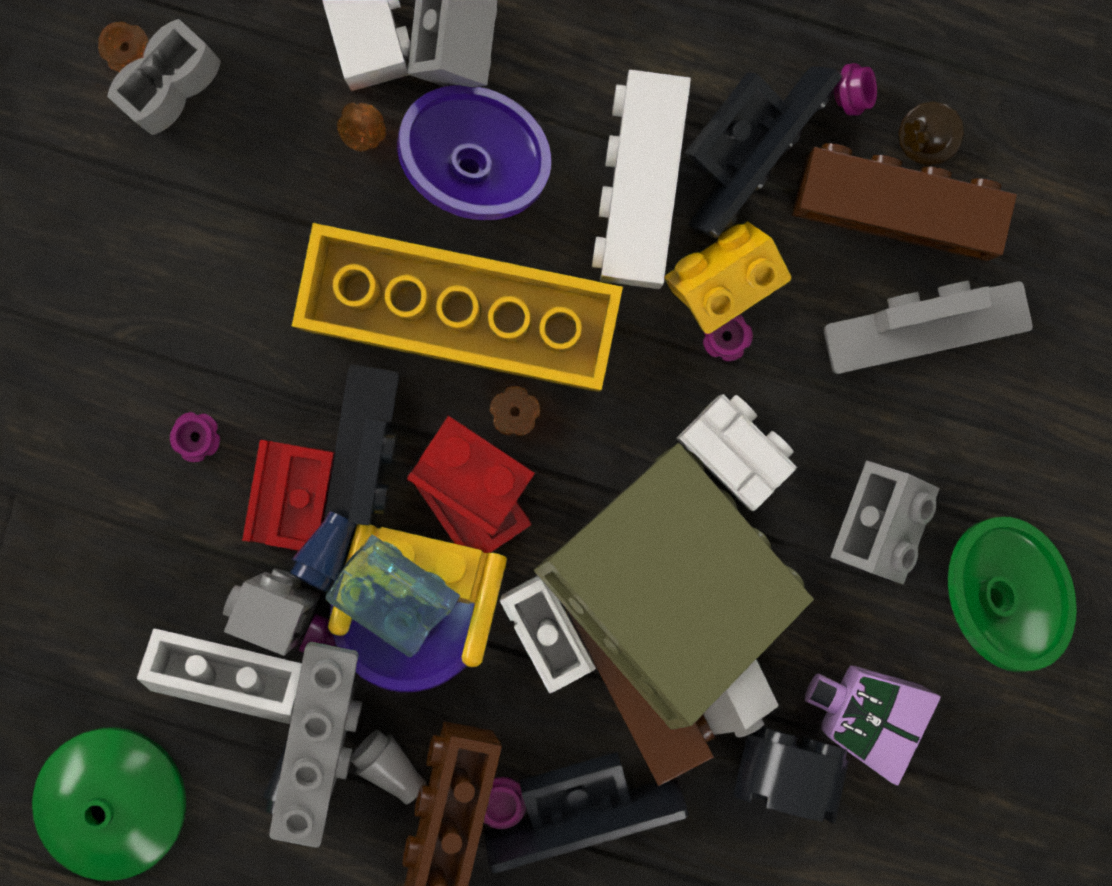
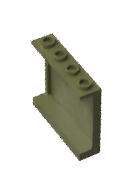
M680 443L655 459L656 462L562 548L547 557L534 569V572L671 730L692 726L814 600L804 588V582L800 575L781 562L771 550V544L767 537L758 529L750 526L738 512L735 500L726 491L719 489L704 472V466L700 459L692 452L685 450Z

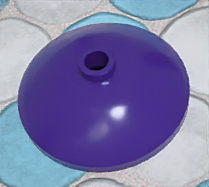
M453 85L426 93L417 99L407 110L398 133L397 150L399 160L411 184L431 203L460 217L474 220H497L516 215L527 209L537 200L550 175L551 152L546 136L537 121L512 99L487 88Z
M341 575V577H340V579H339V582L337 583V585H336V587H335V590H334V593H333V596H332L331 607H330V617H331V613H332V610H333L334 602H335V599H336V595H337V592H338V588H339V585H340V581H341L342 575ZM363 578L349 631L342 636L332 635L337 647L358 652L359 657L355 673L364 680L390 691H424L451 680L467 666L462 662L461 657L474 604L461 603L388 586ZM413 613L420 618L417 627L406 629L401 625V620L406 614Z

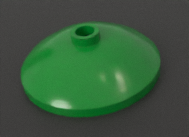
M995 517L979 522L969 528L954 548L948 572L951 607L962 633L970 645L984 659L1007 671L1028 672L1051 665L1068 647L1076 622L1075 589L1064 559L1048 537L1036 527L1020 519Z
M94 729L79 734L64 743L45 762L34 787L32 798L33 819L44 847L62 866L73 873L94 880H122L141 874L154 866L174 845L185 819V787L179 769L173 759L152 739L128 729ZM92 806H100L104 810V821L93 817L91 812Z

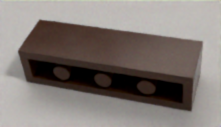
M832 143L822 144V148L814 147L805 158L792 216L983 261H989L1003 255L1017 194L1001 191L1002 184L996 181L976 178L971 179L970 183L951 179L952 173L945 169L922 167L921 172L901 167L902 161L897 158L874 155L871 160L851 156L852 149Z
M567 610L658 786L714 758L707 742L715 739V736L704 715L702 714L692 726L671 730Z

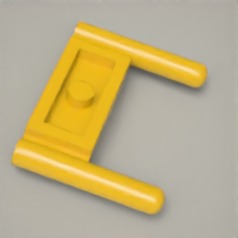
M357 524L328 629L337 636L345 635L349 631L363 578L369 579L371 582L461 603H473V613L461 659L465 665L477 667L483 660L507 558L500 554L483 553L479 549L384 527L380 529L373 525Z

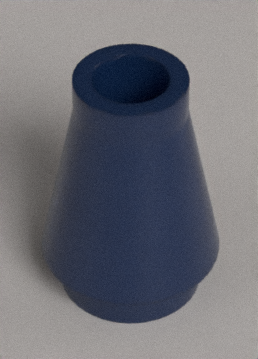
M329 511L323 523L292 558L296 563L290 574L315 588L328 592L333 582H339L350 540L357 525L348 522L349 520L345 517Z

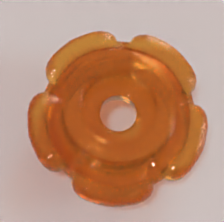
M122 21L111 23L100 33L99 54L108 61V66L111 69L120 72L131 62L143 58L148 37L137 25L131 26ZM128 43V50L122 52L120 50L121 44Z
M351 102L343 108L342 117L337 122V130L347 146L356 151H366L369 148L377 147L380 141L385 139L386 127L381 113L375 107L366 103H359L357 105Z
M519 386L508 387L505 393L497 394L491 402L490 413L494 415L493 424L504 435L515 433L517 436H523L531 432L536 425L535 418L540 415V405L536 397L527 394L528 392L525 388ZM512 407L520 409L518 416L514 417L510 414Z

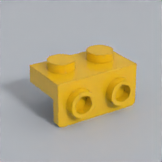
M747 221L743 225L732 226L727 231L721 233L718 241L702 252L692 253L682 258L676 264L675 269L664 276V279L672 293L690 308L700 328L706 334H710L791 280V275L773 239Z

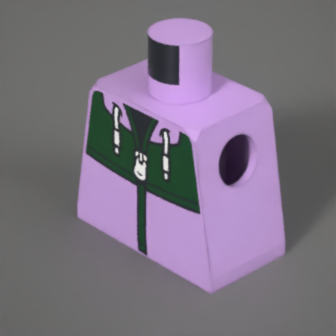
M852 665L847 669L841 684L819 673L816 674L810 682L805 695L806 702L827 711L820 729L832 741L847 749L853 756L897 786L941 698L920 684Z

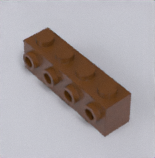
M444 721L441 735L432 736L427 755V766L433 767L429 785L420 786L415 804V816L421 818L416 836L409 835L404 848L403 867L408 868L404 886L469 885L502 745L492 730Z

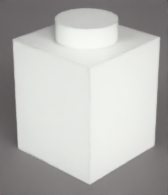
M757 660L703 713L714 735L734 732L736 737L749 735L759 730L764 725L762 718L779 706Z

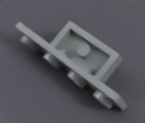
M963 281L939 287L938 298L920 301L919 292L909 293L887 299L889 308L875 314L827 324L823 330L832 371L835 374H840L1030 331L1033 325L1024 285L1018 281L991 288L987 286L971 290L969 281Z
M309 642L305 647L269 833L270 838L274 840L310 847H319L321 844L330 797L336 779H346L353 749L344 747L347 731L356 732L361 712L362 701L353 700L356 687L354 677L359 657L358 652L355 650L316 642Z

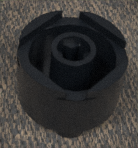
M763 726L753 732V734L747 735L733 796L750 803L752 798L764 800L766 808L811 820L823 822L825 819L831 823H836L849 760L846 759L847 749L803 737L801 746H797L796 736Z

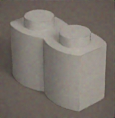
M180 19L164 25L153 35L147 44L143 58L131 62L116 75L111 83L107 97L134 122L151 135L164 131L176 121L185 106L186 98L198 94L212 82L219 70L221 60Z

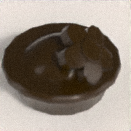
M935 101L921 103L909 110L901 122L898 133L900 146L906 156L916 163L929 166L941 164L952 158L961 147L964 137L963 121L957 111L945 103Z

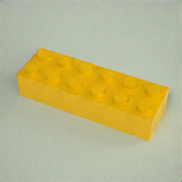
M313 223L292 327L305 332L600 392L603 386L623 287Z

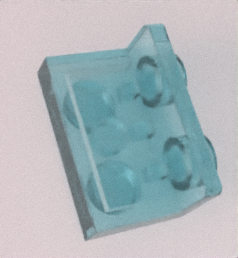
M373 534L348 560L326 594V600L408 657L414 656L419 651L429 631L453 610L460 597L458 593L446 586V583L439 576L426 572L403 556L396 546L380 540Z

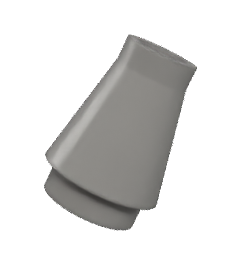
M379 730L373 731L360 743L351 756L350 761L357 767L356 774L398 797L405 804H409L417 797L421 785H426V780L418 774L391 734L385 736Z

